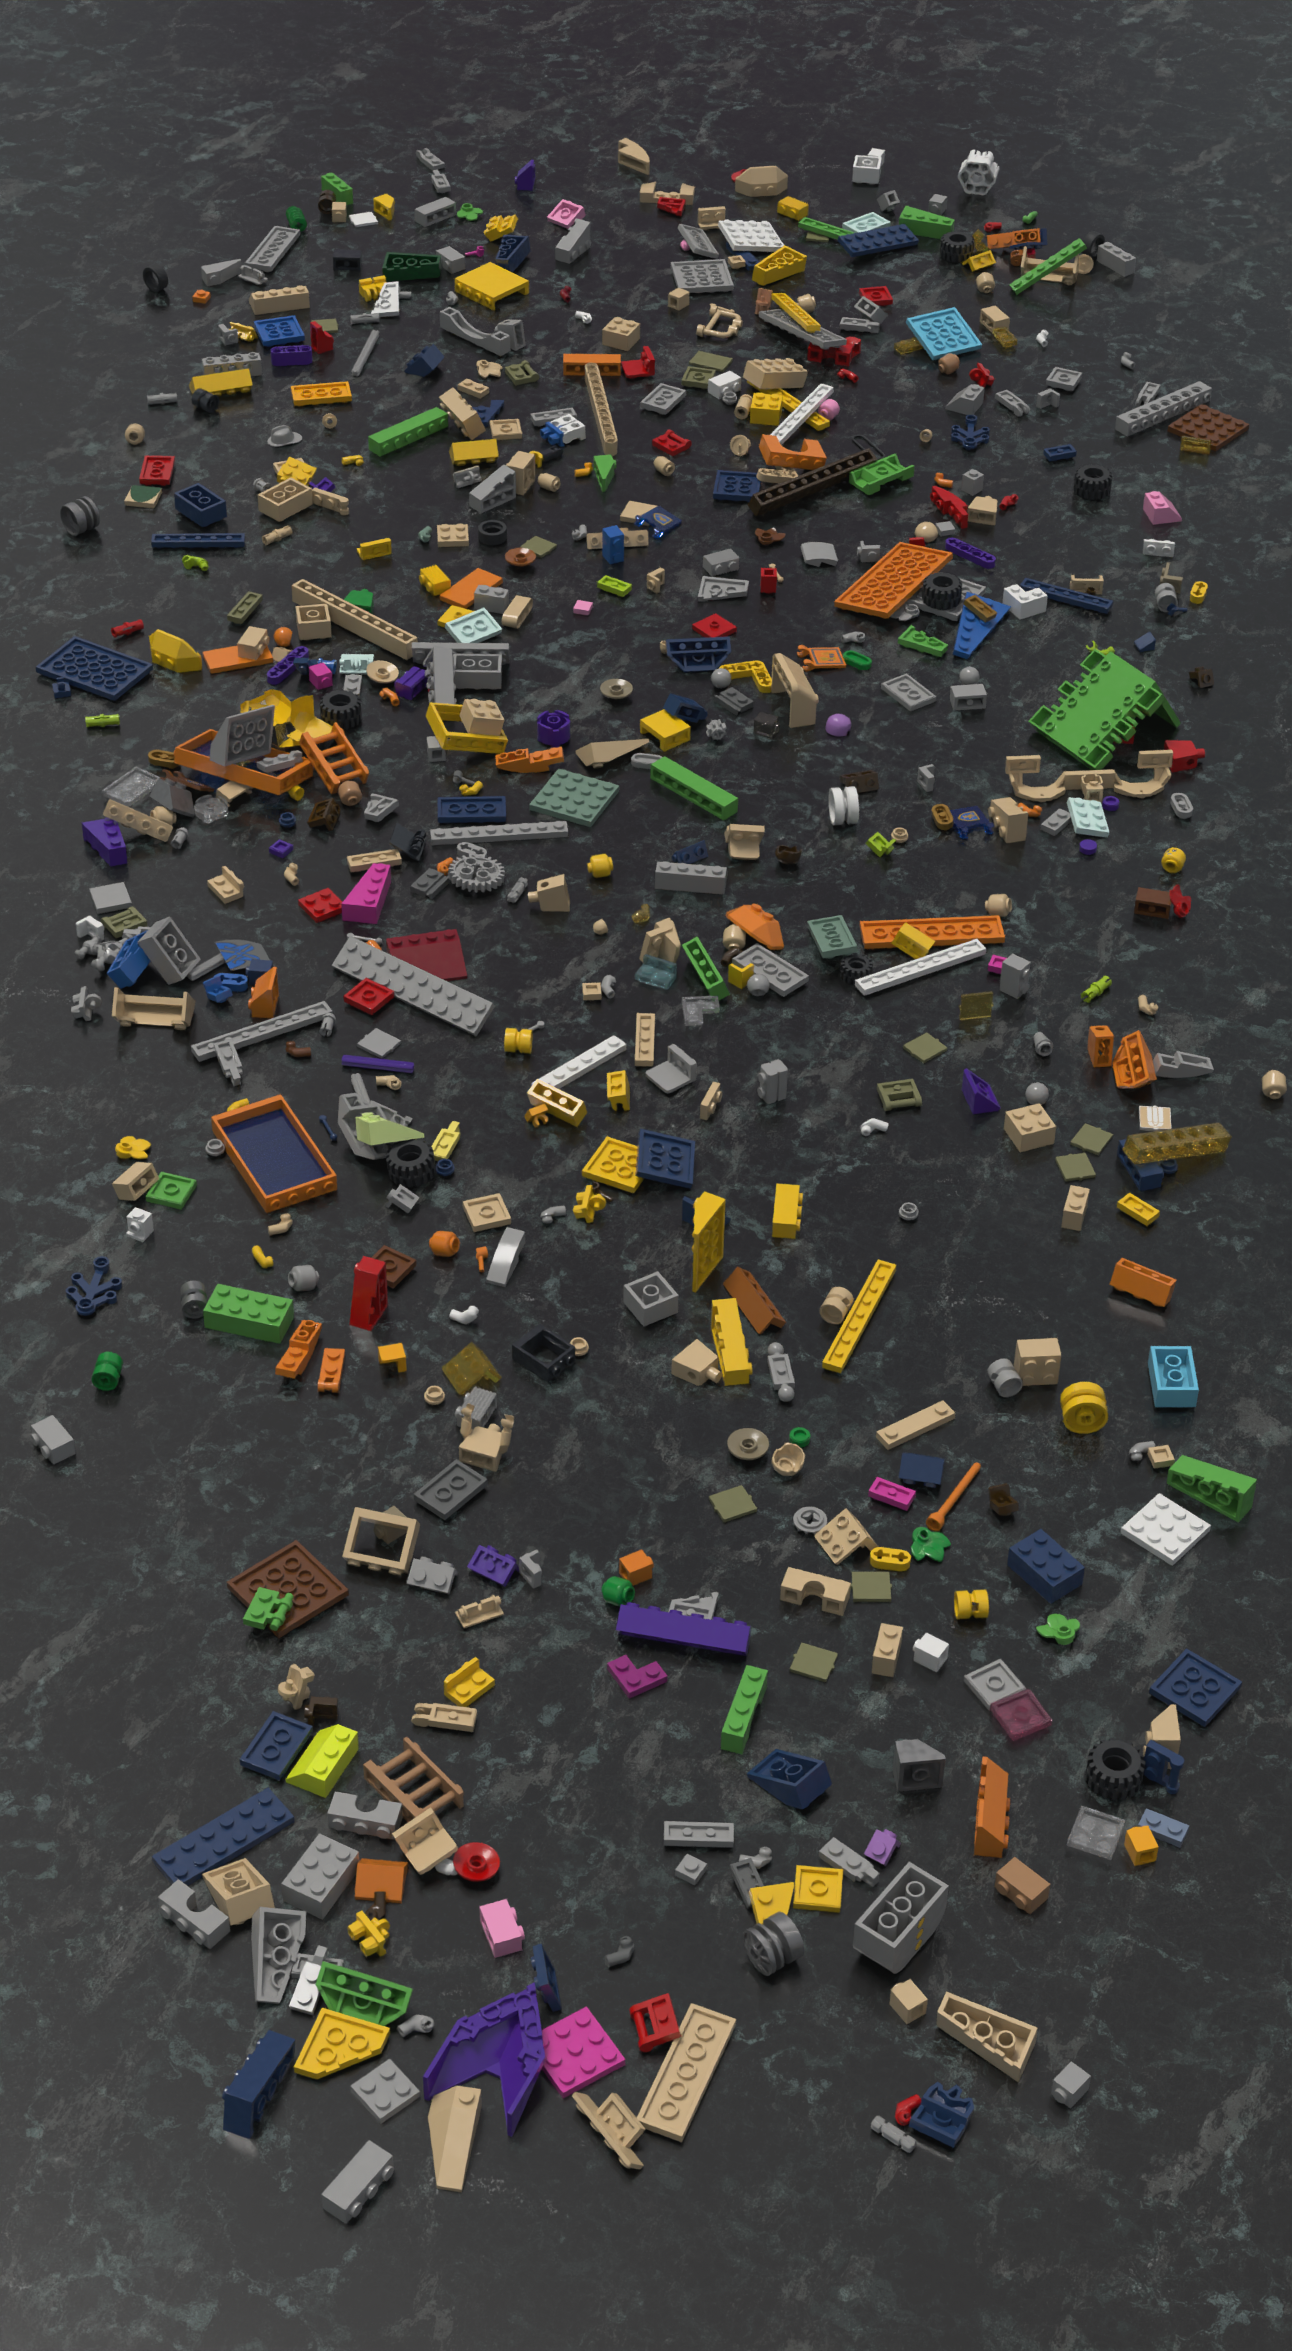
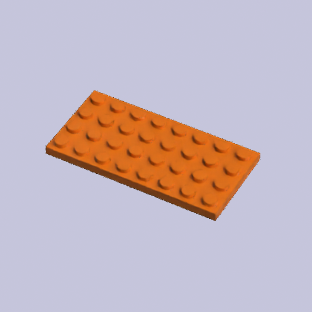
M899 542L834 601V605L844 610L847 609L857 613L861 612L881 618H889L923 587V580L926 576L938 573L953 559V553Z

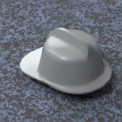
M277 426L271 430L268 444L274 447L294 444L302 441V436L292 432L289 426Z

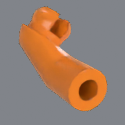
M1019 803L1017 806L1022 807L1023 812L1027 811L1028 817H1038L1041 815L1042 808L1038 805H1035L1033 809L1028 808L1023 803Z
M449 857L438 863L437 871L444 873V876H446L453 859Z

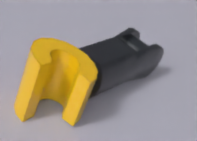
M554 445L541 452L530 451L529 453L535 454V464L540 468L542 463L561 457L563 450L558 449Z

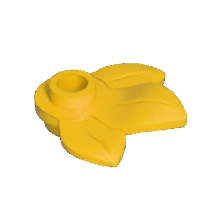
M126 1136L115 1146V1151L120 1158L146 1159L148 1155L144 1151L151 1147V1143L144 1139L136 1140L133 1136Z

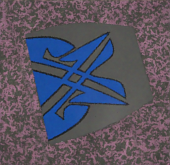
M246 940L215 942L230 970L250 966L251 959L270 960L259 943Z

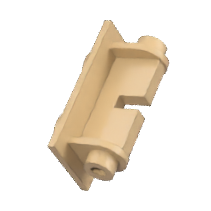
M494 1595L481 1600L480 1604L475 1602L466 1606L463 1605L461 1609L455 1612L463 1628L504 1615L499 1606L501 1604L500 1597H495Z

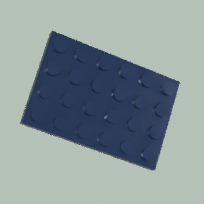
M76 636L36 666L37 673L56 680L63 677L64 682H68L72 686L113 701L117 700L153 670V664Z

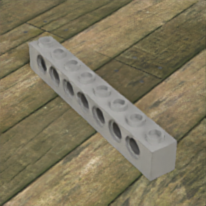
M1199 381L1116 417L1115 430L1130 436L1209 402L1212 388Z

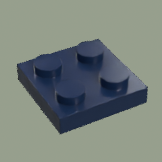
M542 1944L532 1946L534 1956L531 1957V1963L534 1971H537V1976L534 1977L536 1989L541 1991L544 2004L548 2003L553 2012L561 2010L562 2006L555 1968Z

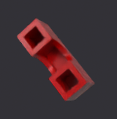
M810 342L807 361L822 362L825 358H833L836 365L849 366L853 356V345L846 344L840 346V348L829 347V349H821L820 346L813 345Z

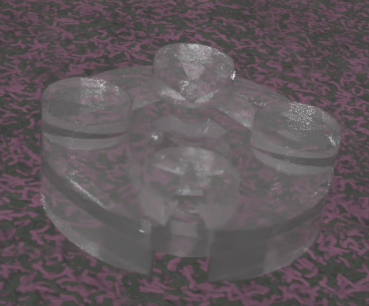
M212 795L202 796L195 801L194 813L198 818L203 819L205 823H211L228 815V802L221 796H217V798H212Z

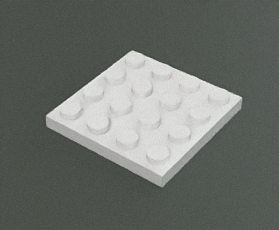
M724 220L718 222V227L735 251L775 252L784 246L771 224L767 221L756 222L751 220L744 222L742 220Z

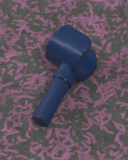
M1171 603L1165 610L1169 611L1168 615L1173 616L1175 612H1187L1188 609L1177 607Z

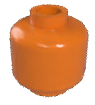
M437 1231L430 1238L429 1246L434 1255L451 1257L459 1250L460 1241L453 1232Z

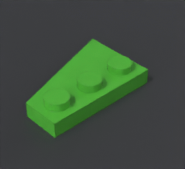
M912 625L898 638L897 643L906 648L917 649L919 652L930 653L936 657H941L948 649V644L935 637H927L923 631L919 633Z

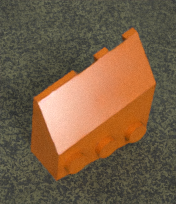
M982 1757L977 1797L974 1855L1002 1858L1003 1849L1008 1847V1835H1004V1830L1009 1828V1816H1006V1812L1010 1810V1798H1007L1008 1773L988 1757Z

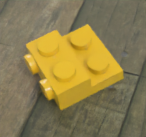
M501 215L492 217L489 223L486 224L487 229L484 230V235L491 242L513 232L518 220L517 216L509 215L504 219Z
M289 457L277 474V482L281 483L289 478H293L309 486V482L313 479L317 468Z

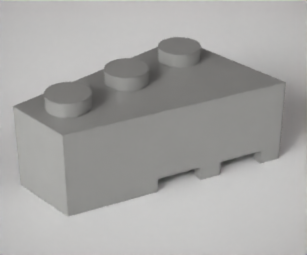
M502 465L469 493V506L483 513L516 498V472L506 465Z

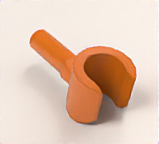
M486 1246L476 1249L479 1272H484L483 1259L488 1258Z

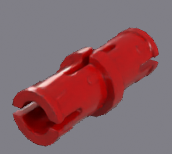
M141 619L130 623L125 622L121 626L111 628V633L114 638L124 634L130 635L134 631L144 629V624Z

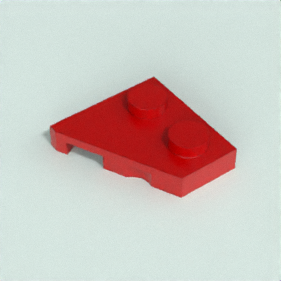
M659 197L657 202V208L682 216L686 205V199Z

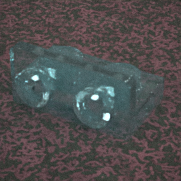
M645 954L642 966L635 973V980L668 990L677 978V964Z

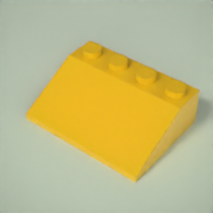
M705 1191L699 1198H696L693 1205L695 1209L693 1218L694 1231L692 1234L694 1238L692 1247L693 1292H697L723 1258L725 1199Z

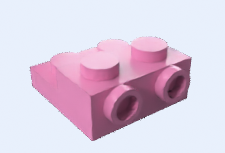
M562 199L547 216L549 222L569 229L574 224L576 218L582 220L586 214L581 205H576L571 201Z

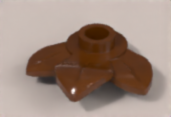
M757 528L755 531V535L763 545H769L774 541H781L785 538V533L777 534L775 528L767 531Z

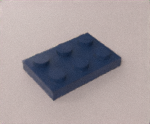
M273 1711L239 1759L240 1765L280 1781L313 1733V1726Z

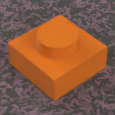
M197 290L192 296L193 302L204 304L211 298L210 292L204 290Z

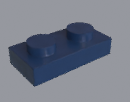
M1071 444L1046 448L1043 454L1049 461L1076 457L1077 451Z

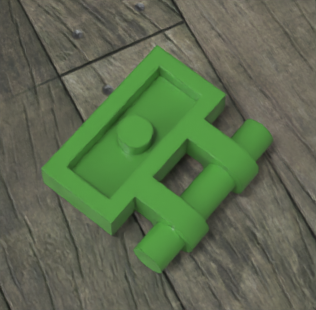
M259 1587L243 1618V1625L265 1629L267 1623L271 1624L270 1628L277 1631L286 1619V1612L290 1611L293 1605L292 1600L294 1596L291 1593H286L285 1597L280 1599V1592Z

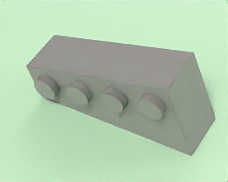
M433 646L423 661L424 667H427L425 677H428L426 685L427 689H430L428 694L429 703L456 704V698H454L456 686L453 682L455 670H453L454 656H452V649Z

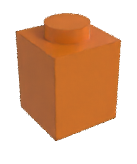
M642 1549L619 1558V1574L622 1578L629 1580L633 1586L652 1578L653 1561L650 1556H646Z

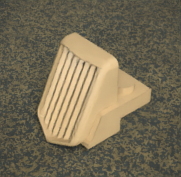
M739 824L727 826L724 836L726 843H728L730 857L741 860H757L759 858V845L765 832L764 826Z
M670 918L655 923L654 930L646 932L639 958L643 963L659 957L670 968L675 966L680 954L681 944L674 922Z

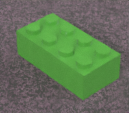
M217 1284L203 1310L205 1328L281 1344L294 1318L293 1299Z

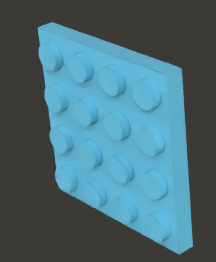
M955 307L907 318L906 324L932 360L940 359L948 353L957 355L978 350L982 347V343Z

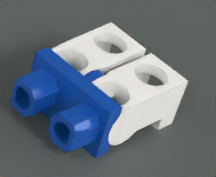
M570 414L551 422H546V427L540 430V435L543 439L548 438L549 444H558L560 447L564 446V443H570L576 438L579 440L586 439L585 425Z

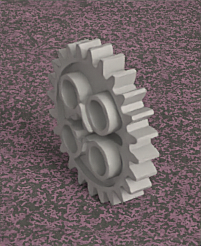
M469 854V857L463 855L462 859L457 857L456 861H452V864L449 865L448 876L449 880H452V884L456 883V887L462 886V890L468 888V892L475 890L477 893L478 890L482 892L485 889L491 891V888L497 889V886H501V883L504 882L505 871L504 867H501V863H497V860H491L492 857L485 858V855L479 857L478 854L473 857Z

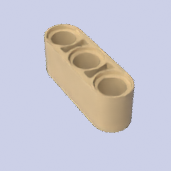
M516 595L502 616V625L518 629L530 613L533 599Z

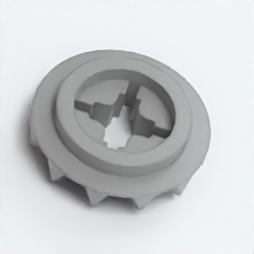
M804 1507L794 1514V1526L797 1527L798 1531H804L805 1534L812 1532L815 1535L817 1531H820L827 1525V1516L816 1507ZM812 1517L813 1522L811 1524H808L807 1522L811 1520Z

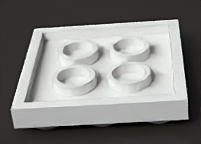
M1159 1493L1121 1527V1534L1173 1566L1210 1531L1211 1525Z

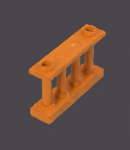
M337 722L333 724L331 733L316 738L311 737L308 732L302 733L299 745L331 794L337 793L341 782L359 777L363 784L366 783L369 770L363 764ZM332 739L338 744V746L323 751L319 750L316 745ZM339 752H343L346 759L333 763H328L324 758ZM349 764L354 769L353 772L337 776L333 772L334 769Z

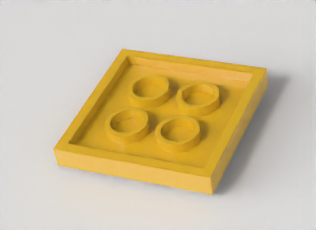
M606 1137L582 1170V1177L634 1193L644 1180V1178L635 1176L637 1146Z

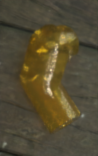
M643 904L641 910L632 914V920L635 923L647 921L650 917V906Z

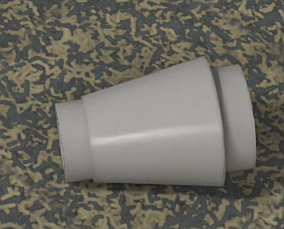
M1042 1032L1036 1033L1033 1037L1036 1052L1042 1056L1051 1054L1053 1043Z

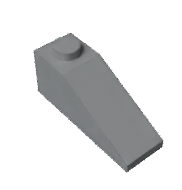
M241 259L201 266L202 280L207 286L221 284L242 273L240 270Z

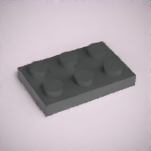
M456 1459L414 1493V1500L446 1520L488 1485V1479Z

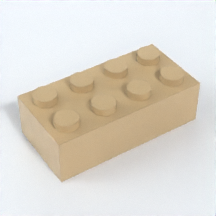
M778 358L775 360L754 359L753 361H747L743 378L759 389L803 388L808 371L790 358H786V360Z

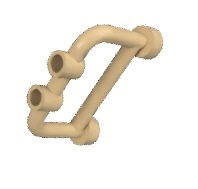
M712 305L709 313L712 319L706 328L704 325L699 324L696 335L703 337L705 334L718 338H728L731 335L738 334V329L742 328L743 321L740 315L719 310L718 306ZM720 316L734 319L727 332L711 330Z

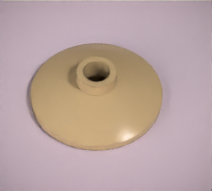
M387 661L371 662L366 669L369 678L379 683H391L399 675L397 667Z

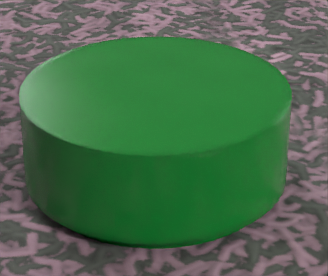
M794 1428L790 1432L789 1441L799 1447H805L810 1442V1432L805 1428Z

